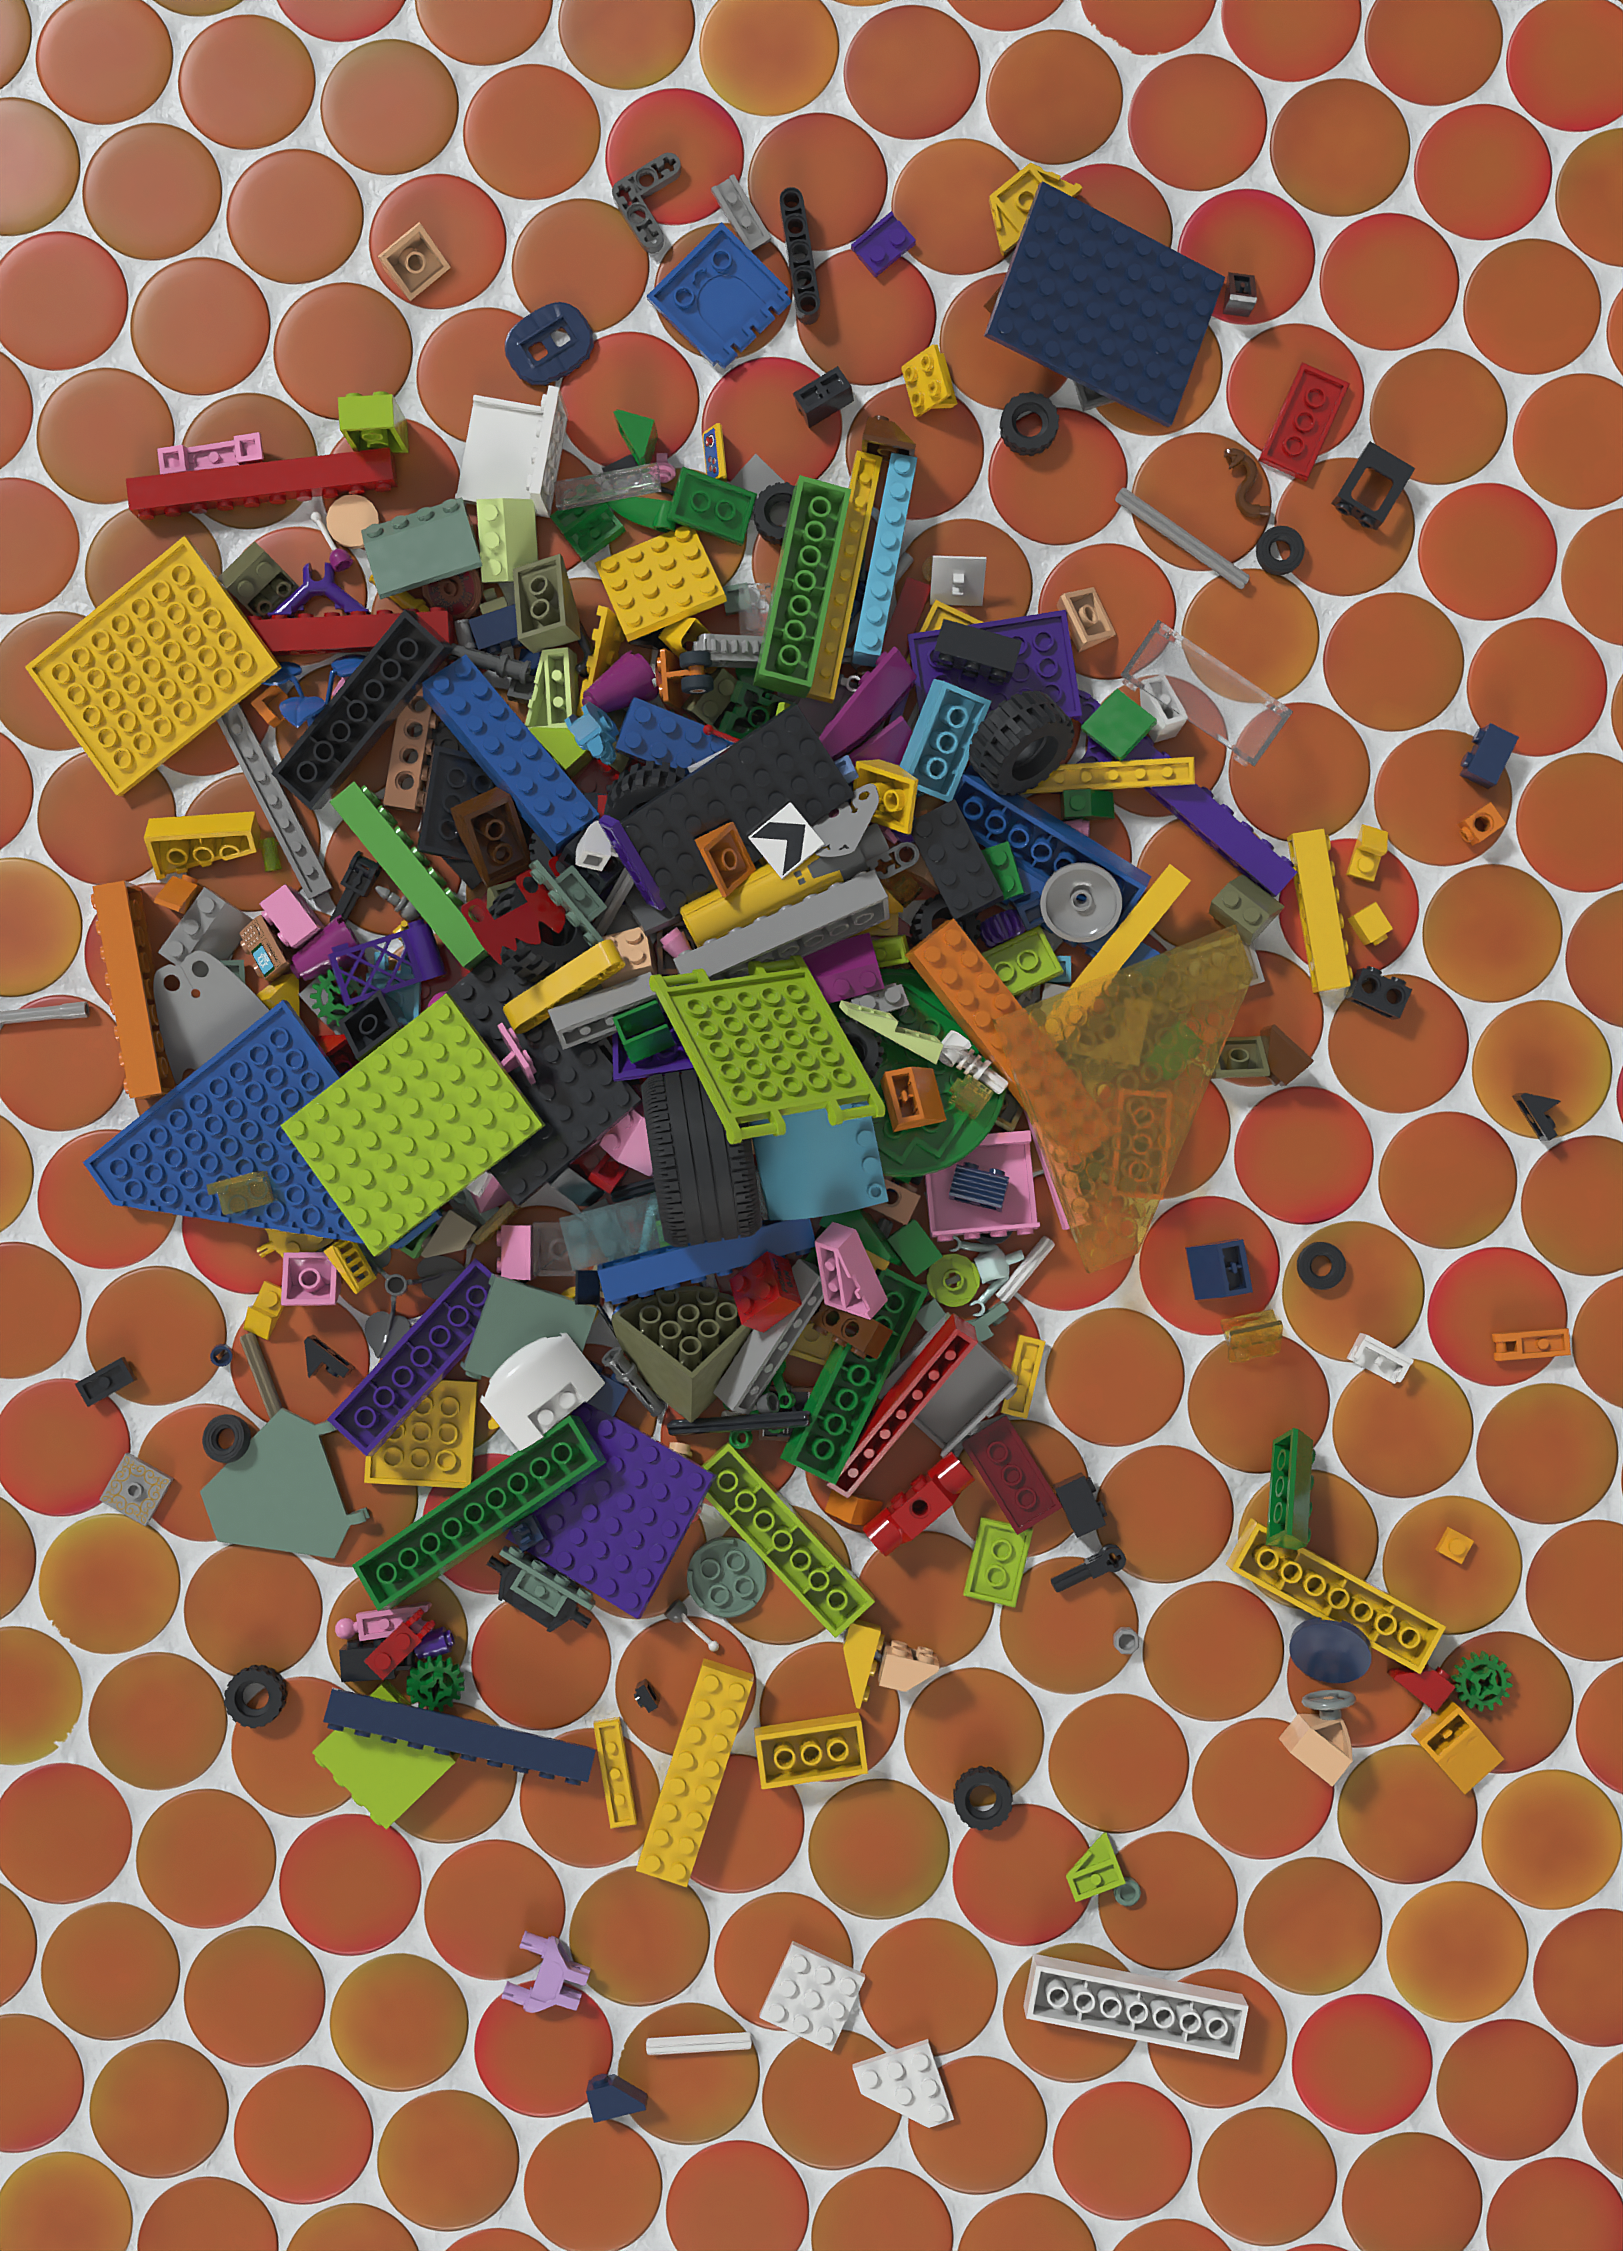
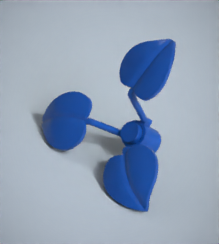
M349 654L337 658L331 663L333 670L330 671L325 701L320 697H305L295 677L302 673V668L293 662H278L282 668L262 684L273 686L286 683L289 680L293 682L299 697H291L281 702L279 705L280 712L295 727L299 728L306 720L309 727L330 702L335 676L350 677L366 656Z

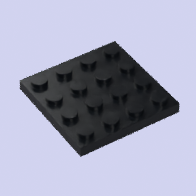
M436 745L433 747L417 851L473 863L457 831L450 808L497 786L469 753ZM518 817L526 843H528L530 826L522 817Z

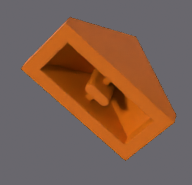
M831 1489L825 1512L847 1523L865 1526L880 1513L883 1501L855 1492L847 1498Z

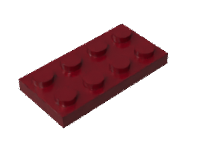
M1006 1415L963 1441L962 1446L1017 1535L1063 1508Z

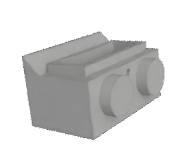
M896 983L886 985L884 989L852 997L851 1001H847L887 1013L897 1010L899 1016L904 1015L909 1007L902 984L896 985Z

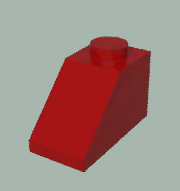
M1426 1664L1421 1674L1408 1667L1391 1668L1387 1672L1394 1680L1435 1712H1437L1455 1689V1686L1448 1681L1451 1676L1439 1666L1434 1670Z

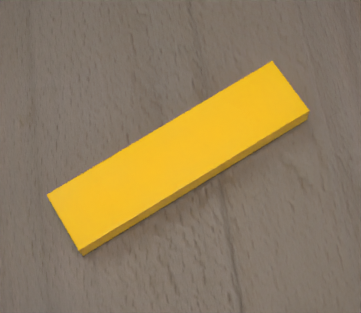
M620 1717L596 1720L593 1722L610 1828L635 1825L638 1821Z

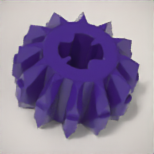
M1008 909L981 922L979 931H981L980 937L988 948L996 947L1023 934L1025 930L1017 910Z

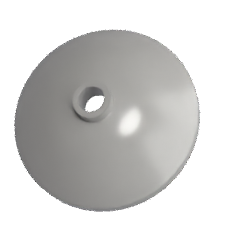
M1074 863L1057 870L1045 883L1040 901L1041 913L1047 926L1059 937L1072 942H1090L1103 937L1115 926L1121 914L1122 895L1116 880L1105 869L1090 863ZM1079 894H1084L1087 898L1084 901H1079L1076 897Z

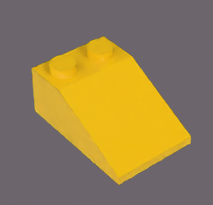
M880 759L856 761L855 769L859 777L854 780L853 792L871 783L876 786L879 796V803L871 822L905 834H911L918 779L900 766ZM867 791L861 793L859 800L867 799L870 793ZM851 801L852 813H855L858 808H855Z

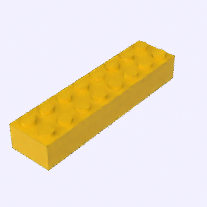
M1250 1518L1226 1562V1565L1232 1571L1308 1613L1321 1617L1322 1620L1337 1622L1344 1620L1353 1624L1367 1636L1372 1648L1415 1672L1422 1673L1446 1626L1305 1547L1299 1550L1266 1545L1267 1526Z
M705 1658L703 1659L639 1856L636 1871L687 1887L751 1691L754 1674Z

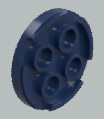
M1321 1617L1312 1618L1299 1624L1291 1635L1289 1652L1294 1664L1302 1672L1314 1679L1328 1683H1347L1362 1677L1370 1667L1372 1659L1371 1643L1359 1628L1344 1620L1341 1622L1322 1620Z

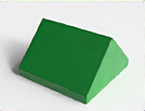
M617 409L613 413L618 431L641 472L645 475L649 471L658 439L655 420Z

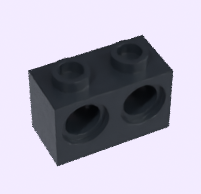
M585 828L565 846L558 860L566 868L573 865L599 896L619 877L625 866L620 858L615 856L609 858L603 868L605 870L602 871L575 865L576 848L587 830Z
M1367 966V968L1358 969L1345 999L1389 1019H1399L1412 989L1405 986L1406 982L1396 977L1388 979L1381 975L1382 971L1374 967ZM1365 979L1372 983V991L1370 993H1366L1362 988V982ZM1389 990L1396 993L1397 999L1394 1004L1387 1000L1386 995Z

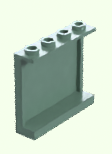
M492 1273L488 1283L491 1287L466 1360L465 1362L461 1361L460 1366L466 1371V1375L472 1378L481 1379L482 1376L491 1378L509 1357L524 1346L543 1337L561 1336L560 1333H567L579 1350L583 1352L597 1308L593 1305H575V1299Z

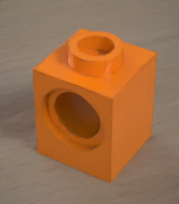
M1490 802L1457 825L1460 828L1459 833L1461 837L1473 846L1506 823ZM1476 819L1483 822V832L1475 828Z

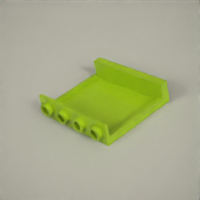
M387 1679L370 1695L371 1697L412 1706ZM344 1727L343 1732L334 1730L312 1751L316 1762L323 1768L327 1767L333 1774L335 1782L341 1787H346L352 1793L351 1796L354 1802L361 1807L364 1806L371 1813V1819L377 1825H382L385 1829L393 1824L460 1756L459 1753L450 1751L449 1756L434 1753L435 1747L424 1745L423 1750L407 1746L408 1741L400 1739L397 1740V1744L381 1740L382 1735L371 1733L370 1738L355 1735V1729Z

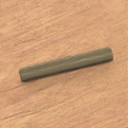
M248 1333L240 1337V1342L269 1419H271L283 1407L255 1334Z

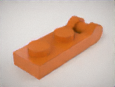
M1569 1328L1492 1333V1342H1495L1496 1352H1493L1495 1361L1571 1355ZM1513 1341L1514 1351H1507L1506 1342Z

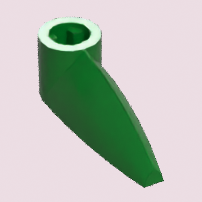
M605 494L607 505L624 518L658 532L676 531L677 523L667 520L672 501Z

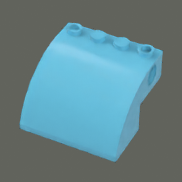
M867 1101L840 1105V1108L844 1110L869 1104ZM825 1108L782 1116L786 1124V1133L784 1135L773 1136V1134L752 1138L766 1209L770 1220L822 1217L888 1202L872 1116L846 1120L840 1125L832 1126L829 1123L828 1113ZM768 1118L749 1122V1126L770 1122Z

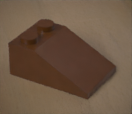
M495 787L450 808L457 831L486 888H490L530 868L529 865L532 863L529 856L530 852L509 793Z

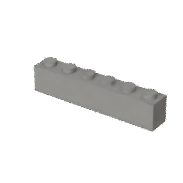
M798 1259L791 1269L802 1305L764 1333L753 1329L739 1353L734 1357L732 1364L719 1380V1384L713 1393L732 1411L749 1415L757 1399L762 1395L824 1299L819 1267L815 1264Z

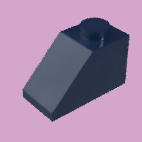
M599 2074L589 2080L586 2090L594 2123L644 2111L647 2107V2093L615 2074L609 2076L607 2074Z

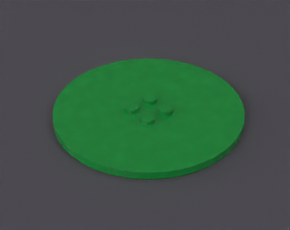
M880 969L884 986L896 983V985L902 984L909 1002V1007L904 1015L899 1016L897 1010L888 1012L898 1021L897 1026L933 1035L940 1042L943 1041L950 1031H956L970 1041L972 1046L966 1049L967 1051L973 1049L975 1057L978 1054L982 1056L917 970ZM852 997L842 1001H851ZM841 1000L828 1004L837 1021L845 1018V1021L849 1022L850 1017L839 1007ZM876 1031L874 1036H880L882 1041L880 1047H883L884 1053L881 1057L883 1058L882 1063L871 1082L884 1103L885 1115L878 1118L872 1117L883 1175L891 1177L923 1176L946 1169L964 1159L981 1144L994 1126L1003 1106L1006 1088L1001 1094H997L979 1080L977 1083L980 1082L992 1091L986 1097L973 1087H976V1084L971 1081L973 1077L971 1073L969 1074L971 1076L969 1080L965 1081L968 1077L964 1074L966 1069L963 1067L961 1070L956 1068L958 1063L950 1067L938 1059L937 1064H934ZM852 1046L857 1057L862 1063L861 1053L856 1047ZM982 1056L980 1061L984 1063L985 1058ZM907 1067L932 1068L946 1121L893 1132L880 1082L884 1073Z

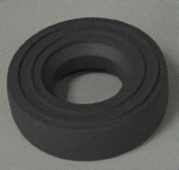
M1275 526L1268 529L1260 537L1256 546V557L1259 565L1266 572L1273 575H1285L1294 571L1303 560L1305 545L1301 535L1288 526ZM1284 541L1289 545L1290 555L1287 559L1277 560L1271 555L1270 548L1274 542Z
M1315 1242L1306 1246L1299 1254L1297 1271L1299 1277L1307 1286L1318 1290H1326L1336 1286L1343 1279L1346 1271V1261L1342 1252L1336 1246L1326 1242ZM1320 1255L1326 1256L1331 1262V1270L1325 1276H1317L1311 1268L1313 1259Z
M230 1414L219 1415L213 1418L207 1424L202 1437V1444L206 1454L211 1459L221 1463H231L239 1460L247 1452L251 1441V1433L247 1423L240 1417ZM230 1428L234 1432L235 1439L231 1447L223 1449L219 1445V1435L224 1429Z

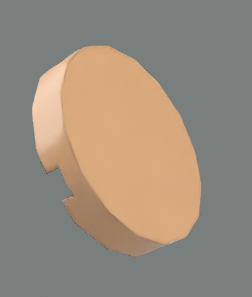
M355 494L345 495L335 500L329 508L326 517L327 529L332 538L341 546L350 549L363 548L361 530L366 529L372 524H380L379 513L373 503L365 497Z

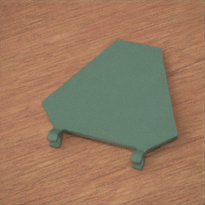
M281 1408L251 1439L247 1452L239 1460L227 1463L200 1491L218 1542L327 1558L336 1557L350 1526L367 1521L370 1515L367 1507L350 1514L347 1513L320 1434L329 1433L336 1429L328 1420L315 1424L285 1408Z

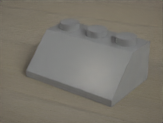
M204 887L158 953L176 966L183 963L184 958L195 951L207 952L218 960H229L240 945V941L243 940L240 932L253 919L214 891ZM196 961L192 965V971L197 977H205L209 972L208 965L203 961Z

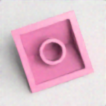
M284 1253L281 1305H336L342 1287L341 1274L325 1253Z

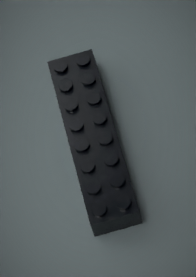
M404 610L271 774L310 810L322 809L422 688V682L432 676L454 648L414 611Z

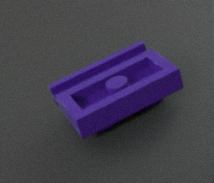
M891 211L852 243L851 250L858 255L861 262L876 278L916 244V240L904 225L894 217Z

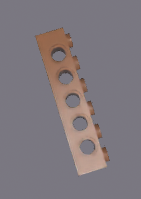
M444 660L432 676L447 667V661ZM422 688L397 717L383 805L388 809L417 814L420 812V807L424 806L426 792L423 791L424 782L428 781L430 768L426 764L427 755H432V749L435 746L434 739H431L432 729H437L439 716L428 703L424 710H415L416 703L420 700H425ZM415 726H422V734L418 737H411V730ZM418 752L417 761L411 764L407 763L408 754ZM406 778H413L414 784L412 788L404 790L402 788L403 781Z

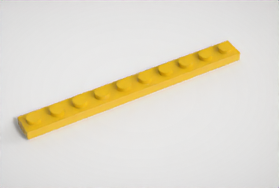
M858 450L854 457L848 487L851 489L812 687L806 696L807 698L831 704L835 698L882 462L881 456Z

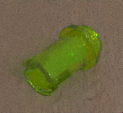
M275 837L259 840L260 845H258V849H261L265 872L282 869L277 850L279 842L275 841Z

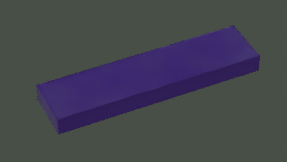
M605 814L598 820V823L645 902L658 910H663L666 905L659 896L660 890L619 820Z

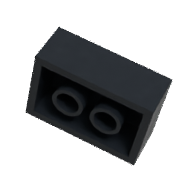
M943 619L932 662L937 663L936 666L944 670L956 668L963 670L962 674L977 678L978 675L988 677V681L991 683L1003 685L1004 682H1010L1022 641Z

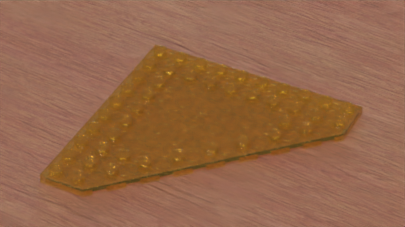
M1236 924L992 1020L1087 1273H1093L1139 1253L1254 975Z

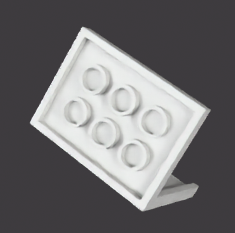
M549 385L547 394L542 396L541 406L474 395L455 499L462 497L464 503L477 505L476 499H532L535 505L536 516L550 518L568 420V412L560 387Z

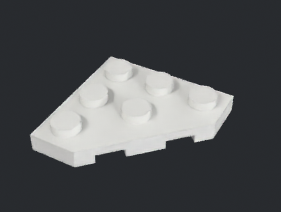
M928 2039L852 2064L862 2095L928 2128L954 2120Z

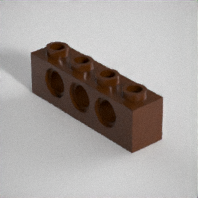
M824 1299L809 1320L814 1323L812 1329L824 1336H827L828 1332L832 1333L833 1337L831 1340L843 1347H846L848 1343L851 1344L853 1347L850 1351L864 1359L867 1354L877 1359L893 1332L874 1319L869 1320L826 1305Z

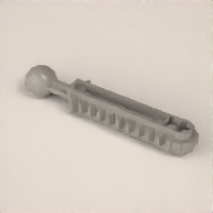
M701 634L697 637V641L693 642L692 651L702 650L710 652L711 667L757 668L763 636ZM853 644L851 648H844L841 664H851L857 670L859 666L865 665L852 663L855 644Z

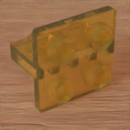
M1273 1309L1221 1320V1328L1228 1346V1360L1230 1363L1236 1361L1246 1362L1251 1358L1260 1356L1270 1357L1281 1351L1283 1324L1281 1320H1276Z

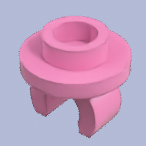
M657 453V463L649 468L650 477L659 483H667L676 475L674 466L667 461V453Z

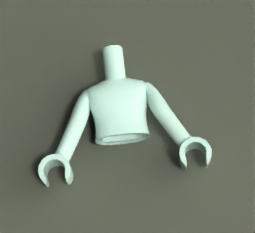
M953 1236V1239L957 1241V1246L949 1251L955 1252L963 1249L987 1252L980 1257L973 1258L982 1284L997 1279L978 1300L970 1302L969 1306L977 1303L981 1305L980 1312L973 1314V1316L978 1317L985 1312L984 1304L1009 1280V1265L1022 1261L1025 1258L1022 1250L1005 1255L997 1245L960 1241L958 1237Z

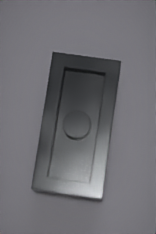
M121 1357L75 1383V1386L87 1407L136 1381L137 1378L125 1357Z

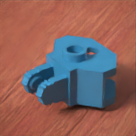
M588 702L581 707L584 715L577 718V716L572 714L565 719V723L575 736V741L582 750L587 749L593 757L600 758L602 763L606 765L613 764L617 756L613 743L617 741L615 736L619 734V731L603 710Z

